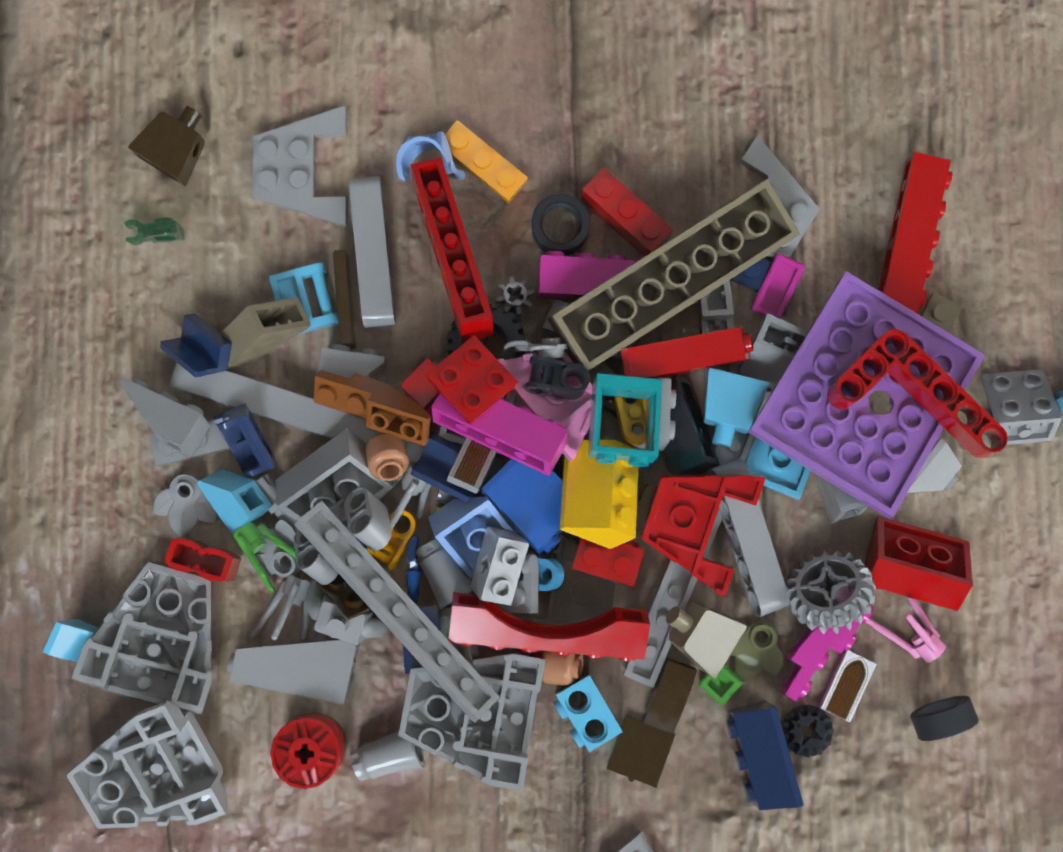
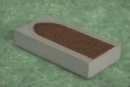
M466 438L448 475L447 481L477 494L496 451Z

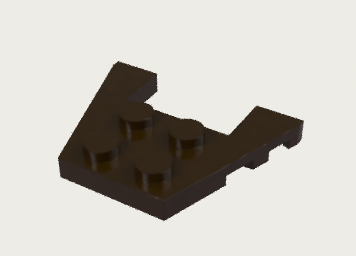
M559 534L558 537L561 540L549 554L557 555L556 560L560 562L564 570V580L560 587L551 590L547 619L514 616L546 625H567L583 622L612 609L616 582L572 569L579 545Z

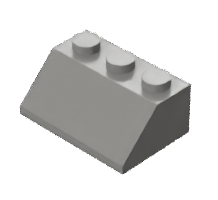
M346 428L275 480L277 507L295 520H299L321 500L329 507L340 501L357 487H364L376 498H379L393 488V484L391 481L380 480L370 474L364 452L366 443Z

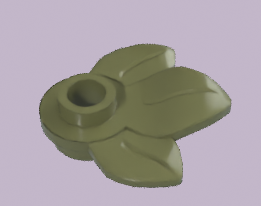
M756 621L750 624L730 656H735V671L743 681L753 678L762 669L773 676H777L782 668L783 653L776 645L778 639L777 631L773 625L766 621ZM758 631H764L766 634V639L762 643L756 641L755 635Z

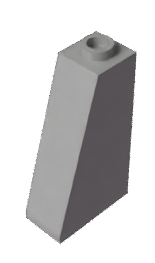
M339 639L238 648L235 654L232 653L228 660L227 672L231 673L229 681L344 705L349 699L360 644L353 645Z

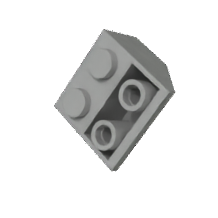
M767 314L761 320L753 337L754 352H749L751 360L743 361L737 374L769 382L767 390L772 392L809 331L771 314Z

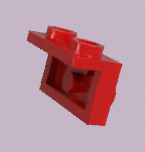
M581 538L572 569L633 588L645 550L638 548L639 543L633 540L609 549Z

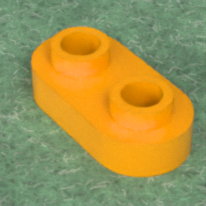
M614 397V404L623 438L631 445H644L648 400L634 398L635 403L628 404L624 397ZM632 426H639L642 429V434H634Z

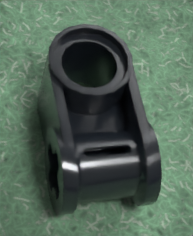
M531 356L529 363L532 365L529 382L525 384L524 389L536 395L576 400L585 393L590 382V374L580 364L559 361L546 356ZM541 371H543L542 381L540 380ZM569 376L577 377L581 382V387H570L566 383L565 378Z

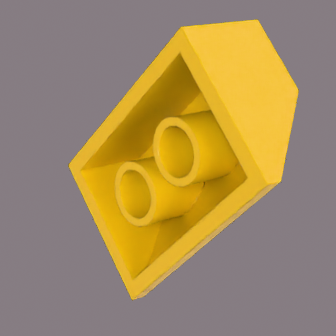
M582 440L576 457L570 462L566 457L564 458L559 529L611 549L636 538L639 467L630 466L629 461L616 460L614 464L598 463L596 458L588 457L589 440ZM600 440L599 446L635 449L616 440Z

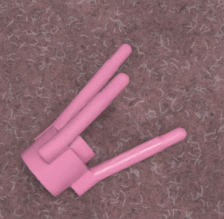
M908 598L925 628L923 629L910 613L905 615L917 632L911 639L914 645L909 644L873 619L869 618L866 621L875 630L907 650L914 659L921 656L925 662H932L946 648V645L939 639L940 634L933 628L916 599Z

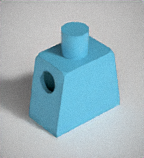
M709 368L706 377L703 423L716 426L712 440L713 444L730 448L735 431L747 434L768 389L769 382Z

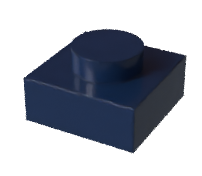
M763 258L730 279V281L758 292L771 262Z

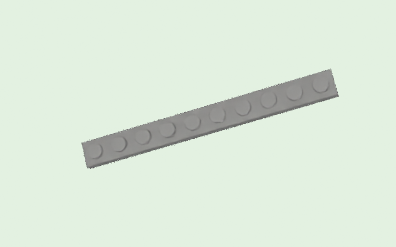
M766 391L753 423L771 395L770 392ZM735 431L730 448L716 445L715 452L720 465L737 459H742L745 462L755 436L748 432L745 434ZM709 470L704 475H709ZM718 510L703 554L704 558L707 557L722 520L720 510ZM672 560L668 562L648 611L650 629L645 660L635 659L634 661H628L623 672V676L654 688L671 646L669 635L674 627L666 622V616L670 609L675 606L685 611L697 582V578Z

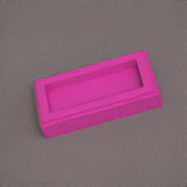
M777 253L750 310L763 316L771 314L781 319L806 265Z

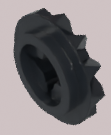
M814 705L797 706L786 715L782 724L787 747L795 754L810 758L811 756L822 754L831 745L834 733L831 718L819 707ZM812 722L814 724L813 730L817 732L816 734L819 735V738L808 736L803 741L804 733L796 725L799 723L800 725L809 726Z

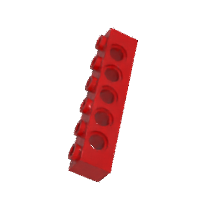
M438 157L410 164L413 187L462 343H465L473 335L478 339L492 336V312L442 159Z

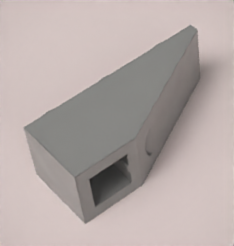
M122 377L120 379L121 384L162 444L191 458L211 427L203 416L204 411L191 403H188L186 406L178 403L174 396L165 391H161L158 394L152 391L148 384L139 379H135L132 382Z

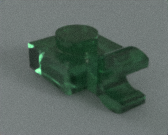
M172 218L154 219V223L144 225L134 219L124 222L128 229H138L136 236L126 238V242L130 245L136 246L150 241L153 243L184 240L183 227L176 220L173 221Z

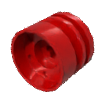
M317 712L302 714L283 726L273 739L270 751L272 767L279 778L292 787L301 789L318 787L327 781L344 761L347 750L346 735L340 724L327 714ZM306 744H308V750L314 751V754L306 759L305 753H300V750Z

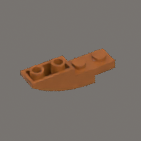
M320 370L315 375L314 403L366 419L367 428L423 446L428 444L431 416L420 405L403 393L358 373H355L350 379Z

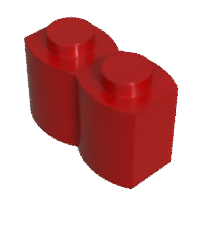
M177 538L171 539L164 562L177 571L196 572L206 580L225 582L235 579L241 558L234 552L226 549L209 548L206 544L197 540Z

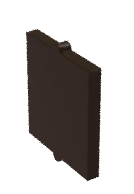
M626 715L621 726L622 733L617 737L607 769L628 777L630 782L637 780L657 788L676 734L644 724L643 721Z

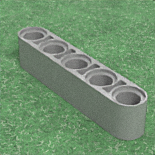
M381 176L349 179L363 326L364 328L396 325Z
M737 459L710 469L709 475H750V472L742 459ZM723 496L719 510L753 612L756 616L761 617L789 606L790 600L787 598V588L759 501L755 506Z

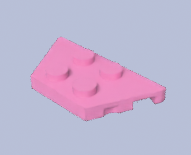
M565 351V357L553 358L559 361L574 363ZM531 353L504 360V358L498 359L519 382L514 393L524 406L533 411L536 416L545 420H555L568 430L567 445L562 453L569 462L576 457L581 442L590 426L592 384L589 382L585 393L576 400L532 394L525 391L524 387L530 378L532 367L529 363L530 357L539 356V354ZM541 371V375H540V380H541V381H542L543 371ZM569 376L565 378L566 383L570 387H581V382L577 377Z

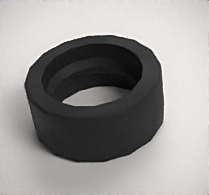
M567 194L550 195L541 200L534 209L531 219L532 237L538 247L545 252L561 251L564 252V255H570L578 251L587 240L590 229L589 213L584 204L574 196ZM562 207L569 209L576 215L579 228L573 239L558 243L546 237L543 232L542 222L544 216L549 211Z
M965 695L935 701L916 709L910 715L918 739L921 741H934L957 735L973 728L979 721L971 698Z

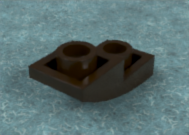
M668 657L666 658L654 685L655 691L642 716L644 724L673 734L697 673L695 667Z

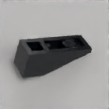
M674 375L670 379L671 389L676 390V405L674 409L670 410V420L675 421V436L664 449L667 456L665 463L672 475H700L719 466L720 463L707 426L703 423V415L691 381Z

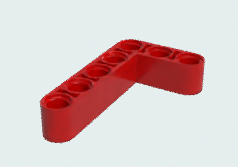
M891 329L885 332L828 389L827 396L831 405L837 409H848L862 399L888 373L974 457L987 458L1000 452L1007 445L1008 436L1005 429L905 332L898 329ZM885 342H890L895 346L896 354L887 350ZM863 363L872 366L874 376L868 375L864 371ZM909 364L917 367L920 373L919 377L914 376L910 372ZM841 385L850 388L852 398H847L842 394ZM934 388H938L943 393V400L936 398L933 392ZM958 411L966 415L967 424L960 421ZM983 434L991 440V448L983 443Z

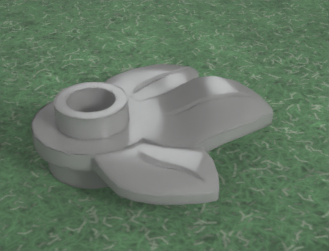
M561 338L541 339V344L535 345L525 340H512L504 345V350L509 347H516L514 352L538 351L539 356L550 358L565 357L564 349H568L567 344H561Z
M187 473L176 476L172 480L170 488L159 492L154 501V514L160 516L168 515L171 528L179 536H185L196 524L197 519L207 523H215L217 519L216 511L196 484L199 479ZM181 485H186L189 487V495H184L181 493Z
M280 519L275 529L267 527L270 532L294 548L296 530L288 521ZM264 537L263 540L266 544L258 551L256 557L266 574L270 576L276 573L282 577L296 575L301 570L297 566L296 559ZM285 556L291 560L292 565H288L285 562ZM249 560L248 565L257 573Z

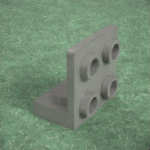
M1042 369L982 375L981 383L994 419L1007 432V445L1053 441L1062 420V415ZM987 436L988 441H989V444H990V446H991V440H990L989 437Z

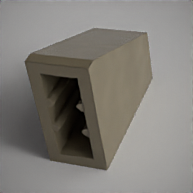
M299 298L247 306L220 333L232 343L228 369L250 365L308 329L311 323Z

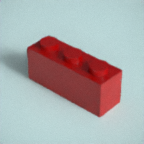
M604 167L582 189L581 200L641 255H648L670 239L673 229Z

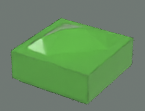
M724 664L716 679L706 674L698 685L723 706L744 681Z

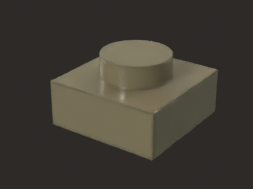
M932 293L920 316L949 333L962 306L936 293Z

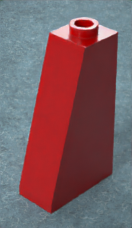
M737 327L621 349L625 376L658 379L751 360L749 352H754V345L751 333H745V328Z

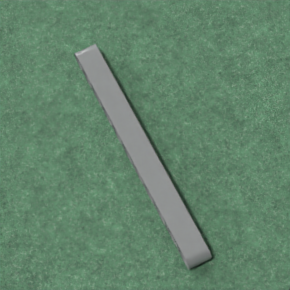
M176 362L168 385L180 391L233 408L246 403L250 412L254 415L329 439L334 438L346 428L365 443L377 434L382 433L367 428L366 419L314 403L312 398L229 371L194 377ZM404 440L409 465L411 462H418L425 446ZM494 457L480 488H483L502 469L503 460Z

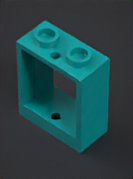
M597 373L592 384L588 457L596 458V462L602 464H614L616 460L629 461V465L635 467L649 466V463H653L659 453L661 379ZM603 395L648 400L645 450L599 446Z

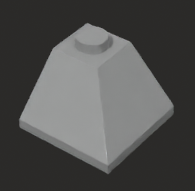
M942 438L936 441L907 494L937 492L943 489L947 491L958 480L959 476L956 473L962 465L947 442Z

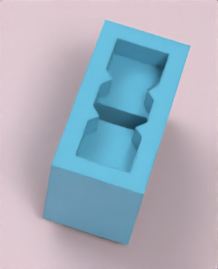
M589 673L581 676L580 680L576 679L572 685L565 686L555 692L558 700L553 703L562 719L569 717L575 728L570 730V733L579 748L585 745L587 750L591 752L622 733L620 726ZM575 691H582L587 696L586 703L580 708H574L568 702L569 696ZM593 719L603 723L601 733L596 736L588 735L585 732L587 722Z

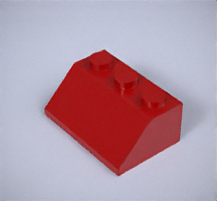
M877 516L864 563L865 568L871 571L876 589L958 611L973 586L969 541Z

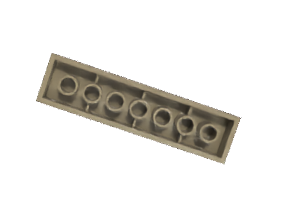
M765 180L548 317L547 320L557 336L561 338L562 344H567L568 349L566 350L574 363L584 366L589 371L800 235V232L769 181Z

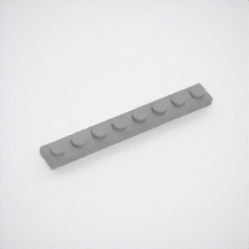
M322 500L297 520L294 525L473 722L479 720L500 697Z

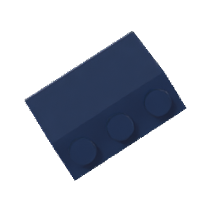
M764 700L728 710L730 719L726 720V726L730 738H736L739 751H735L734 754L739 770H745L748 782L743 783L748 802H754V805L759 810L804 806L776 706Z

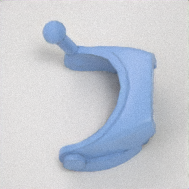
M442 131L416 137L408 136L398 151L396 168L399 178L403 181L409 179L410 164H412L414 159L423 151L429 149L440 150L446 174L453 173L457 180L465 178V172L455 167L448 140Z

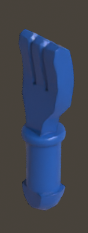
M418 536L410 539L408 560L411 570H406L407 595L415 604L419 601L420 574H422V571L419 570L418 556L415 552L419 544Z

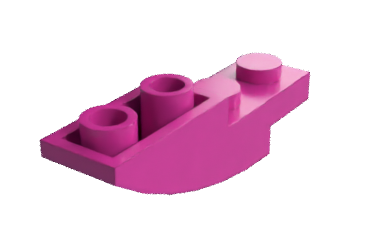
M871 606L870 614H862V617H863L862 623H863V624H864V623L870 618V616L872 615L873 610H874V608H873L872 606ZM856 621L851 622V631L845 626L839 627L838 635L833 631V628H828L825 634L820 631L819 626L812 631L808 628L785 657L796 665L779 692L794 701H797L798 697L803 698L811 688L812 682L810 678L815 670L820 671L829 658V654H827L828 649L840 654L843 650H849L857 638L854 632L860 623Z

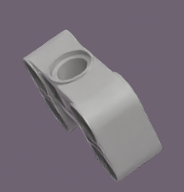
M357 487L340 501L328 507L349 532L369 549L378 551L389 542L392 529L387 507L366 488ZM297 529L294 535V548L298 568L321 585L331 583L339 573L302 532Z

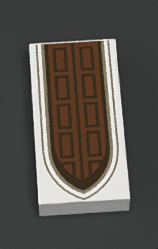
M845 650L819 708L851 722L877 664L849 650Z

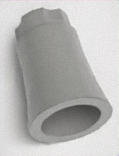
M437 539L428 542L415 551L421 561L419 564L432 588L439 611L451 607L453 592L474 594L470 588L471 579Z
M398 730L383 738L363 744L362 747L352 750L350 756L356 777L360 781H364L369 778L376 779L405 770L424 768L425 757L423 749L400 737Z

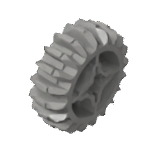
M837 549L833 556H829L824 550L822 557L817 558L811 554L810 562L807 563L801 560V569H792L793 579L787 580V587L789 589L787 591V598L790 600L789 607L791 612L796 615L798 621L801 624L806 623L811 631L819 626L820 631L825 634L828 628H833V631L838 635L839 627L845 626L851 631V622L856 621L862 624V614H870V604H874L876 599L874 594L876 590L875 582L872 580L871 571L865 568L861 559L854 560L851 553L842 557V554Z

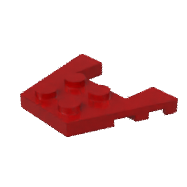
M760 474L661 475L641 539L674 563H678L699 581H703L710 586L717 594L725 597L734 568L703 557L723 496L756 506L766 478Z

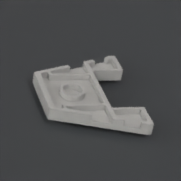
M338 107L253 136V197L255 200L290 211L294 210L319 220L323 219L333 222L341 227H347L346 197H315V138L347 137L346 107Z
M756 137L740 163L769 181L800 232V235L764 258L774 260L777 253L790 257L820 209L762 140Z

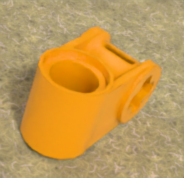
M404 510L401 514L407 516L411 522L410 529L406 533H400L394 526L391 538L386 546L378 551L367 548L370 555L386 564L387 569L391 572L401 560L410 539L418 529V519L413 512Z

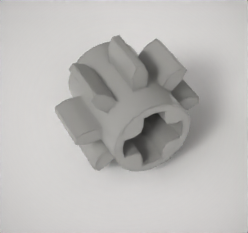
M510 277V284L506 287L499 284L498 288L504 296L496 298L497 304L505 303V311L507 313L510 310L516 311L518 317H521V310L524 307L532 309V303L527 298L533 297L535 292L534 290H526V279L518 283L514 281L513 277ZM517 291L521 292L522 301L516 299L514 302H510L509 293L515 295Z

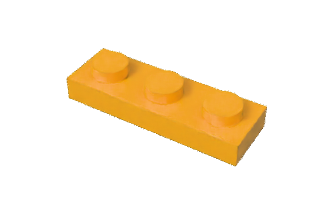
M458 120L446 132L445 136L450 146L452 158L508 204L528 182V177Z

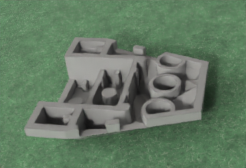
M148 562L124 592L123 598L111 613L109 612L104 618L103 624L97 632L83 645L72 679L111 693L156 705L169 701L179 706L180 710L202 714L212 684L211 581L200 576Z
M511 653L467 660L500 697L475 722L466 715L424 667L411 668L398 735L431 754H437L453 763V766L462 771L464 769L481 778V781L490 786L523 791L528 764L527 751L537 695L541 690L546 659Z
M169 701L136 713L127 723L115 731L66 775L97 829L138 827L140 822L157 821V826H168L170 821L187 820V825H198L226 815L228 811L226 791L220 782L223 774L221 763L193 713L189 711L182 713L179 706Z

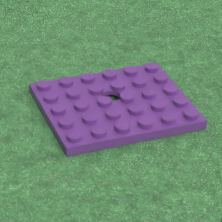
M846 271L748 433L881 515L891 519L894 517L944 427L888 373L862 399L848 409H837L831 405L827 396L829 387L878 338L891 329L905 332L964 390L968 387L985 354ZM885 342L887 350L896 354L895 346L890 342ZM863 363L864 371L868 375L874 376L872 366ZM909 364L910 372L914 376L919 377L920 373L917 367ZM841 385L842 394L847 398H852L850 388ZM934 388L933 392L936 398L943 400V393L938 388ZM883 391L890 396L892 408L889 413L881 415L872 411L869 406V396L872 392Z

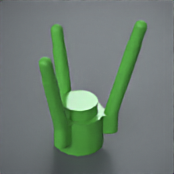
M251 521L240 527L233 534L232 538L242 551L245 552L269 592H273L275 588L255 553L265 546L264 537L296 559L295 549L270 532L264 523L257 527Z

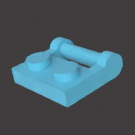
M315 263L269 276L275 301L299 298L311 323L308 329L299 334L338 325V314L334 312L325 279V274L327 273L325 263ZM313 278L323 316L313 317L303 279Z

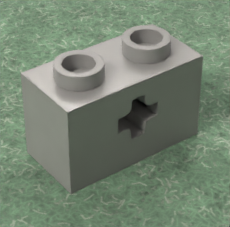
M487 526L470 588L480 600L511 606L529 543L518 532Z

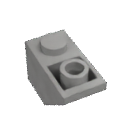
M331 344V349L322 348L318 372L323 370L349 379L355 373L373 378L387 368L388 360L385 356H381V351L364 348L362 353L350 352V347Z

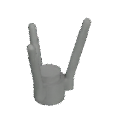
M411 462L403 475L391 481L394 487L402 480L401 487L406 492L391 517V529L394 528L412 495L416 496L419 492H421L415 516L417 519L421 518L432 485L410 474L417 462ZM386 493L381 495L378 499L380 500Z
M292 575L287 577L286 582L282 581L277 594L256 624L250 637L252 639L257 637L282 599L285 601V604L271 635V638L276 640L292 604L301 606L302 601L305 603L310 582ZM305 607L303 608L301 640H306L310 618Z

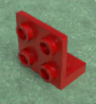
M475 335L432 369L426 377L468 424L474 423L501 398L507 400L519 383Z

